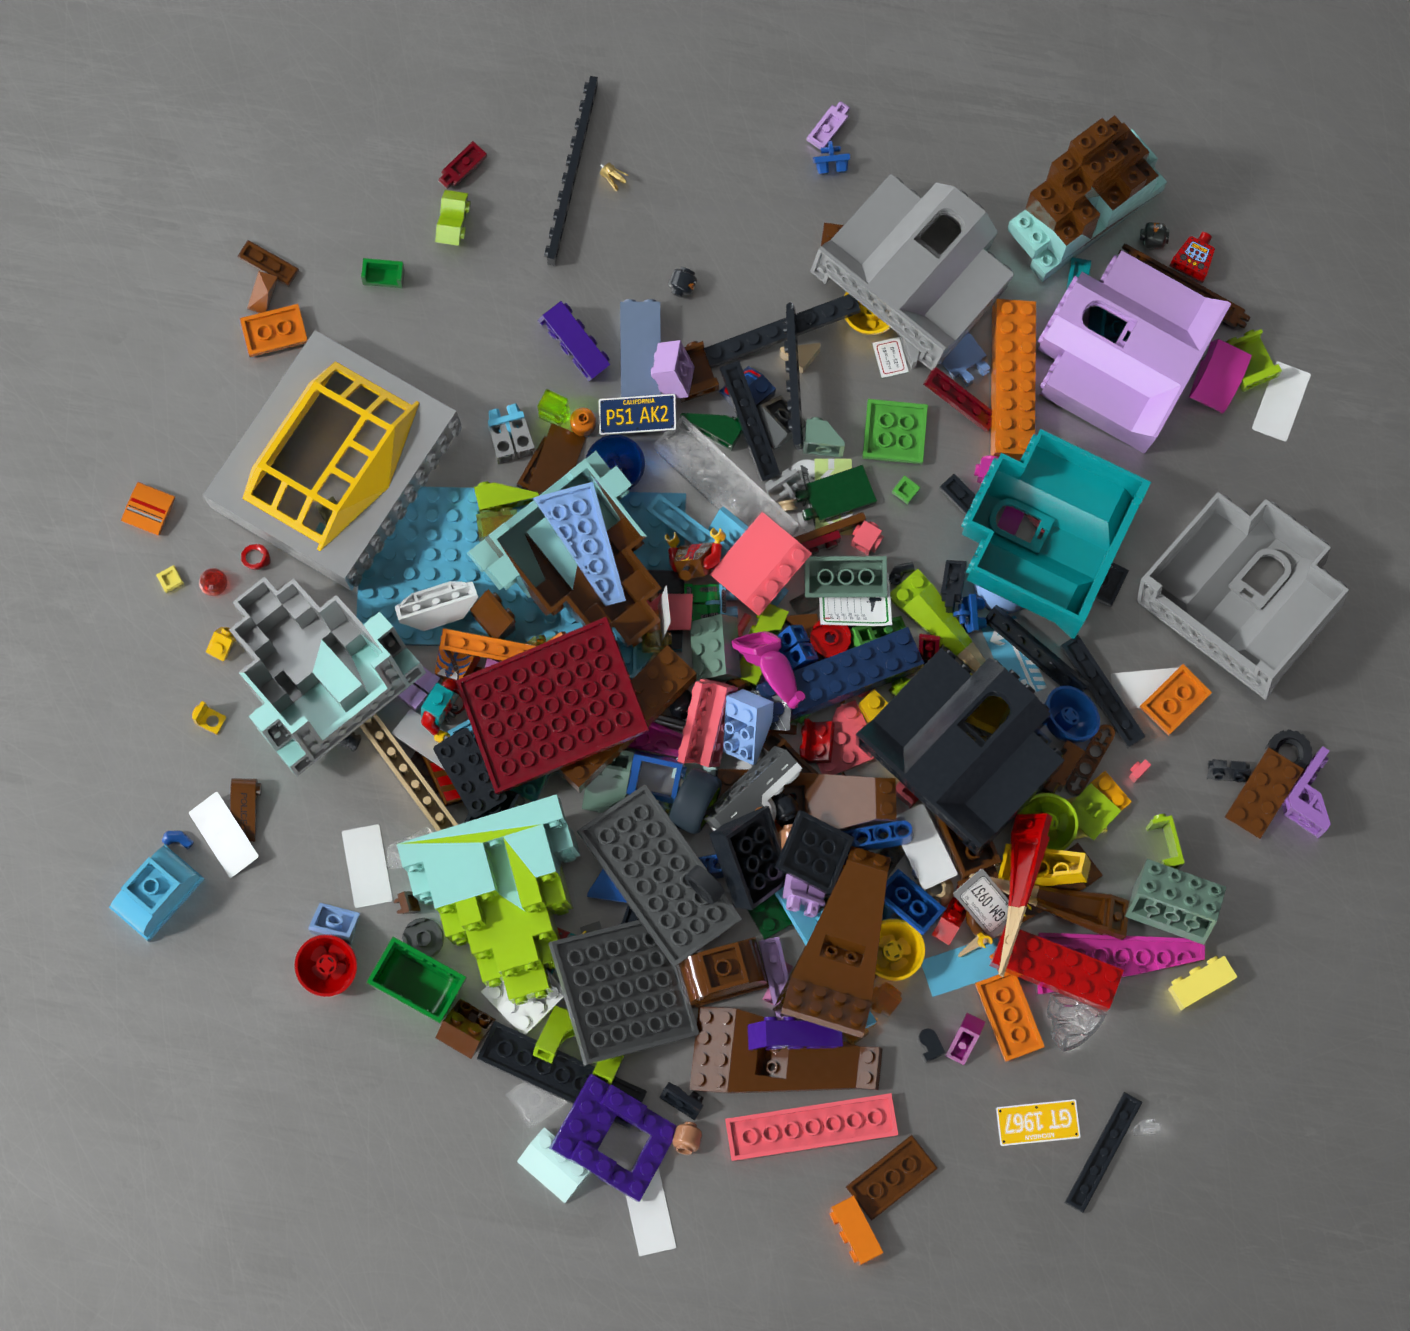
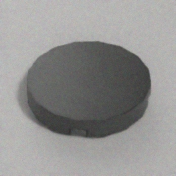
M418 918L406 926L402 941L432 958L442 949L444 935L441 927L435 921L428 918Z

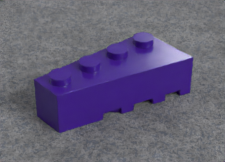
M560 301L537 321L541 325L546 324L548 326V334L555 340L559 339L561 349L568 356L572 355L574 357L572 362L586 379L590 381L610 365L608 362L610 359L604 351L600 352L597 348V341L592 335L588 336L584 331V324L579 319L576 320L573 317L571 307L567 303L563 304Z
M764 1017V1021L748 1025L749 1050H757L766 1047V1050L785 1048V1046H787V1049H801L806 1046V1049L837 1048L843 1046L841 1031L805 1020L796 1021L795 1017H783V1020H777V1017Z

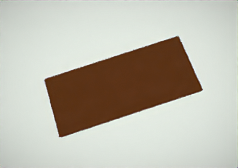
M551 423L528 490L538 492L541 495L573 469L577 464L585 437L578 436L570 430Z

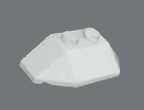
M450 581L410 594L400 604L395 606V610L401 624L426 631L463 619L478 599V595L473 582Z

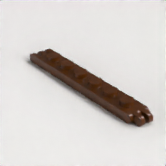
M1123 244L1122 249L1127 251V254L1206 298L1230 302L1231 305L1222 322L1233 328L1237 326L1241 328L1246 327L1247 324L1244 321L1249 322L1251 317L1245 314L1244 308L1128 244Z

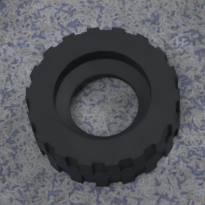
M1288 729L1287 731L1282 730L1276 733L1270 739L1265 749L1267 750L1269 747L1279 753V748L1283 744H1293L1299 752L1297 760L1293 763L1305 770L1310 764L1313 755L1310 741L1306 739L1304 734H1300L1299 731Z

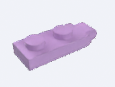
M842 101L837 106L832 105L808 135L807 141L820 150L821 147H826L828 141L832 140L848 119L849 115L847 113L850 107Z

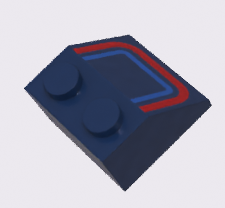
M750 366L743 370L756 408L775 396L776 388L762 373ZM725 385L719 390V393L733 407Z

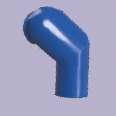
M180 830L167 831L163 834L162 842L166 846L171 845L173 842H179L188 850L194 844V841Z

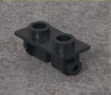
M1212 759V761H1208L1209 771L1207 779L1239 783L1247 782L1251 773L1250 764H1246L1245 761H1231L1230 767H1227V760Z

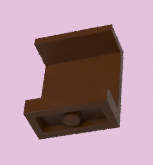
M703 341L688 343L684 348L694 365V372L689 397L679 398L681 403L719 391V382L717 377L714 378L704 351Z

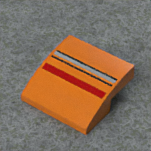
M137 482L121 521L160 535L176 496Z

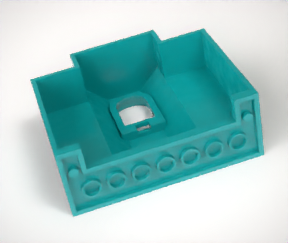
M1040 429L1038 435L1033 434L1020 461L1003 453L1000 454L998 459L994 457L961 525L964 530L961 535L979 543L966 570V573L969 574L967 581L1056 623L1070 638L1075 639L1092 608L1097 593L1151 482ZM1010 506L1041 520L1030 543L997 526L996 515L1002 507ZM1041 529L1045 530L1042 538L1038 539L1037 537Z

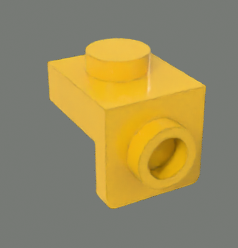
M220 627L215 630L206 650V653L221 661L227 659L234 641H236L229 631V627Z

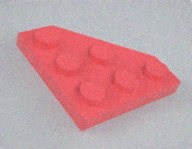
M856 700L837 707L832 722L835 724L831 763H816L821 774L837 775L841 771H848L875 759L874 757L870 758L856 745V733L867 725Z

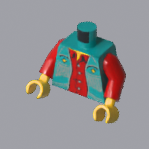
M446 679L442 684L436 683L421 707V723L434 735V740L439 743L444 740V737H450L448 732L440 730V726L460 694L456 681L453 679Z

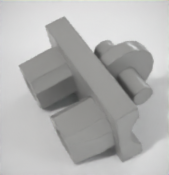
M788 468L782 472V477L778 480L771 479L765 483V489L774 505L787 496L791 499L795 498L794 492L805 485L796 468L793 470Z

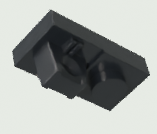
M670 1082L665 1086L659 1097L694 1121L704 1106L702 1104L703 1096L695 1091L687 1095L679 1086Z

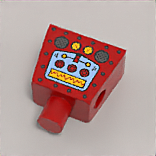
M1201 232L1198 239L1190 236L1175 254L1169 266L1203 283L1215 248L1209 245L1212 236L1207 232Z

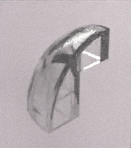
M1053 993L1049 998L1047 1017L1052 1020L1053 1031L1050 1033L1055 1044L1062 1052L1072 1050L1087 1041L1098 1030L1107 1015L1100 1009L1062 994Z

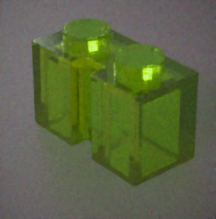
M548 389L545 390L537 405L539 411L538 418L561 427L563 423H567L571 414L569 413L568 399Z

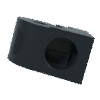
M927 1028L920 1032L918 1043L926 1051V1053L922 1054L925 1063L945 1054V1050L934 1030Z

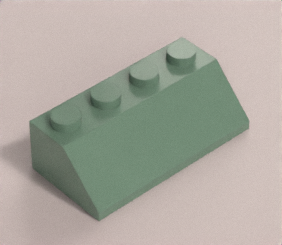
M810 556L804 563L805 597H887V556Z

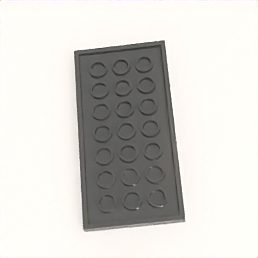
M646 784L577 830L581 839L673 967L679 965L686 958L699 951L742 920L725 894L714 904H710L689 886L685 876L695 865H699L705 870L707 869Z

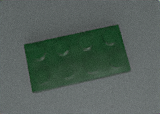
M775 893L753 910L747 909L764 940L793 925ZM829 897L824 898L825 905L820 907L819 909L826 906Z

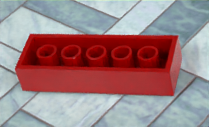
M1006 925L1003 928L989 965L996 969L1000 967ZM1019 929L1005 972L1107 1012L1111 1007L1124 970Z

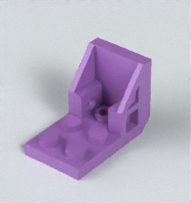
M1323 746L1313 756L1310 764L1302 772L1282 804L1283 813L1286 817L1317 838L1323 835L1331 825L1322 794L1310 786L1318 776L1315 772H1319L1329 760L1326 757L1329 750Z

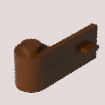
M232 778L230 812L249 842H255L256 799L258 795H261L262 785L258 783L257 779Z

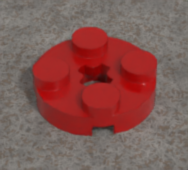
M819 620L815 623L810 633V643L816 654L826 659L848 650L851 643V632L847 625H820ZM827 634L836 636L833 643L826 641Z

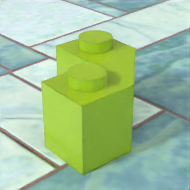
M444 190L441 198L440 217L436 226L435 242L459 246L461 239H465L466 213L470 212L471 201H468V193Z

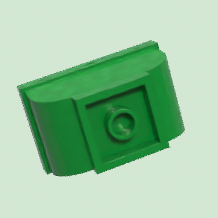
M392 937L367 980V984L441 1024L467 977L401 940Z

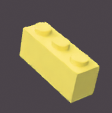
M1215 956L1206 961L1208 965L1201 969L1200 966H1197L1189 971L1190 976L1185 979L1180 976L1171 982L1173 986L1168 990L1180 1010L1187 1008L1237 978L1225 956L1221 958Z

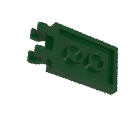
M863 465L807 483V490L795 492L797 503L809 499L812 508L802 511L804 522L818 517L819 522H823L876 504L877 502Z

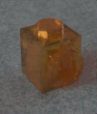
M887 982L882 984L880 988L875 986L870 1008L877 1014L883 1013L889 1018L902 1001L900 997L902 993Z

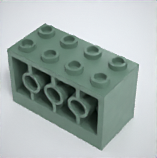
M1147 859L1134 884L1125 917L1204 945L1218 920L1226 887Z

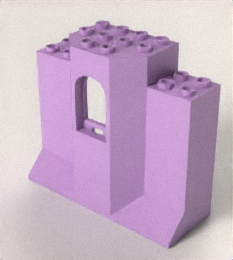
M1121 251L1118 256H1113L1099 281L1084 272H1081L1079 277L1074 276L1037 341L1040 343L1037 350L1055 359L1040 385L1042 391L1039 395L1145 454L1158 437L1231 303L1206 298L1126 252ZM1099 306L1128 322L1116 344L1088 329L1083 324V315L1088 308ZM1127 331H1128V332H1130L1131 334H1130L1129 338L1127 339V341L1125 342V341H1123V338H1124V336L1126 335V333H1127Z

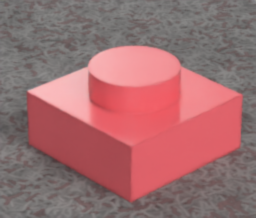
M1146 759L1142 763L1136 762L1130 769L1132 773L1129 778L1135 783L1149 769L1151 764Z

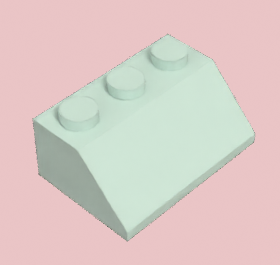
M544 1127L517 1162L566 1203L591 1172L550 1150L549 1147L555 1136Z

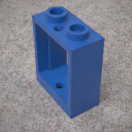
M636 750L626 794H631L639 789L637 787L642 762L655 763L677 768L671 795L651 791L656 800L673 804L680 789V781L685 779L687 767H684V763L678 762V759Z

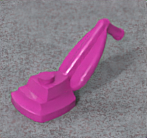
M762 631L732 640V648L743 654L747 662L760 666L766 681L777 695L787 703L789 708L795 709L800 701L804 700L805 694L802 691H797L795 676L788 659L778 652L782 647L779 637L770 632Z

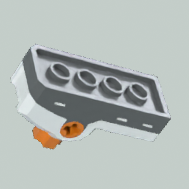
M774 746L706 810L703 820L715 831L727 822L764 806H769L779 834V831L783 828L775 820L776 806L771 797L780 794L785 784H790L802 771V767L787 750Z

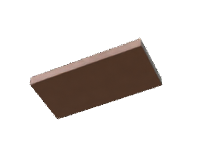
M911 1135L845 1188L852 1196L854 1195L859 1206L872 1221L938 1168Z

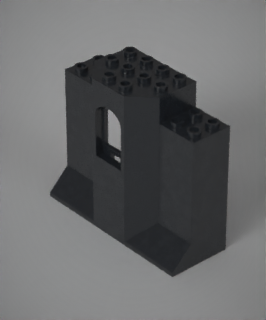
M940 648L880 713L856 733V745L870 758L874 757L963 839L962 843L978 857L1062 768L1065 760L1062 758L1064 755L1057 748L1052 749L1047 744L1048 740L1040 733L1037 735L1039 730L1049 721L1050 709L1034 694L1035 690L1026 683L1024 685L1019 681L1020 677L1012 669L1008 671L996 659L988 658L971 675V670L963 663L960 665L955 660L956 656L947 649L945 651ZM997 696L1008 704L1010 715L985 742L965 721L986 698ZM967 731L976 739L975 741L966 734Z

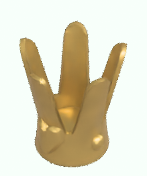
M610 162L605 166L600 165L602 167L600 175L606 178L611 186L618 191V187L611 176L622 183H626V180L618 172L626 176L628 174L616 169Z

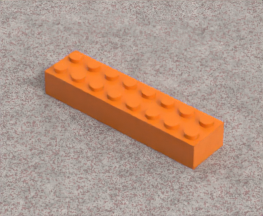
M996 299L992 306V426L990 455L999 457L1003 453L1020 461L1033 434H1035L1036 301Z

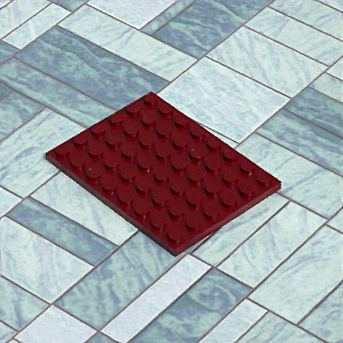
M607 617L456 680L490 780L497 795L650 731Z

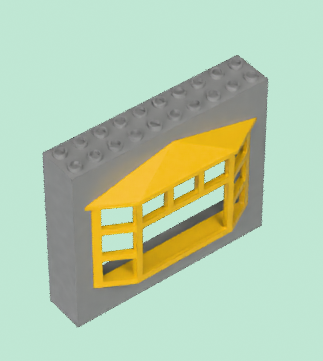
M314 330L204 492L203 497L213 510L352 591L354 586L357 587L360 584L364 571L372 566L376 553L382 551L386 538L394 533L395 525L399 519L401 520L405 516L408 505L417 498V492L420 487L427 483L428 475L432 469L435 470L439 465L442 454L449 450L453 437L459 435L462 424L457 411ZM334 372H338L354 381L341 395L325 387ZM359 386H363L379 396L365 410L347 400ZM322 393L361 415V417L312 490H309L270 466L314 401ZM386 400L405 410L392 424H388L372 414ZM367 420L387 430L373 451L354 441ZM349 447L369 457L355 478L336 468ZM266 472L282 481L272 505L253 495L254 490ZM331 474L351 484L337 505L318 495ZM288 486L307 496L297 520L278 509ZM313 501L333 511L322 535L303 523Z

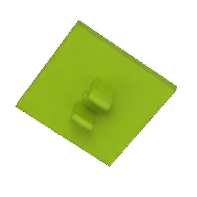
M1092 783L1071 803L1078 816V827L1093 841L1121 812Z

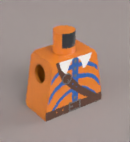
M439 649L435 674L440 679H443L442 683L446 679L456 681L472 674L481 657Z

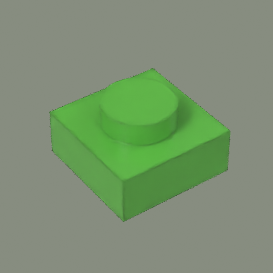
M904 475L892 490V493L908 505L918 493L920 487Z

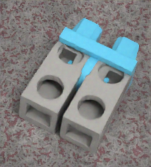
M516 403L507 406L508 415L501 417L499 409L488 411V426L498 464L516 460L511 438L513 439L518 459L535 453L523 411L520 412Z

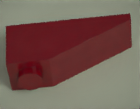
M919 635V652L924 665L942 648L943 638L941 636Z

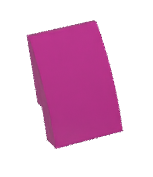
M1220 339L1211 341L1205 360L1200 362L1189 397L1220 413H1224L1240 386L1252 355Z

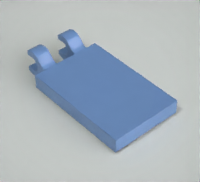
M970 332L964 336L942 362L952 378L955 379L959 376L966 387L973 384L974 380L972 374L967 370L976 366L980 374L985 376L990 372L989 369H991L988 363L984 361L987 355Z

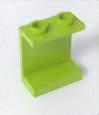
M1252 329L1244 333L1243 337L1238 339L1233 337L1226 341V343L1252 355L1240 383L1242 392L1275 379L1282 372L1279 364L1274 366L1260 338L1263 333L1262 329L1257 331Z
M1166 814L1156 815L1154 819L1150 820L1146 830L1163 828L1171 858L1164 859L1160 863L1179 870L1185 862L1172 815L1166 816Z

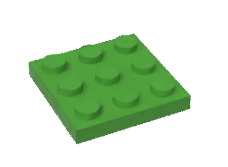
M868 399L862 459L923 464L928 404Z

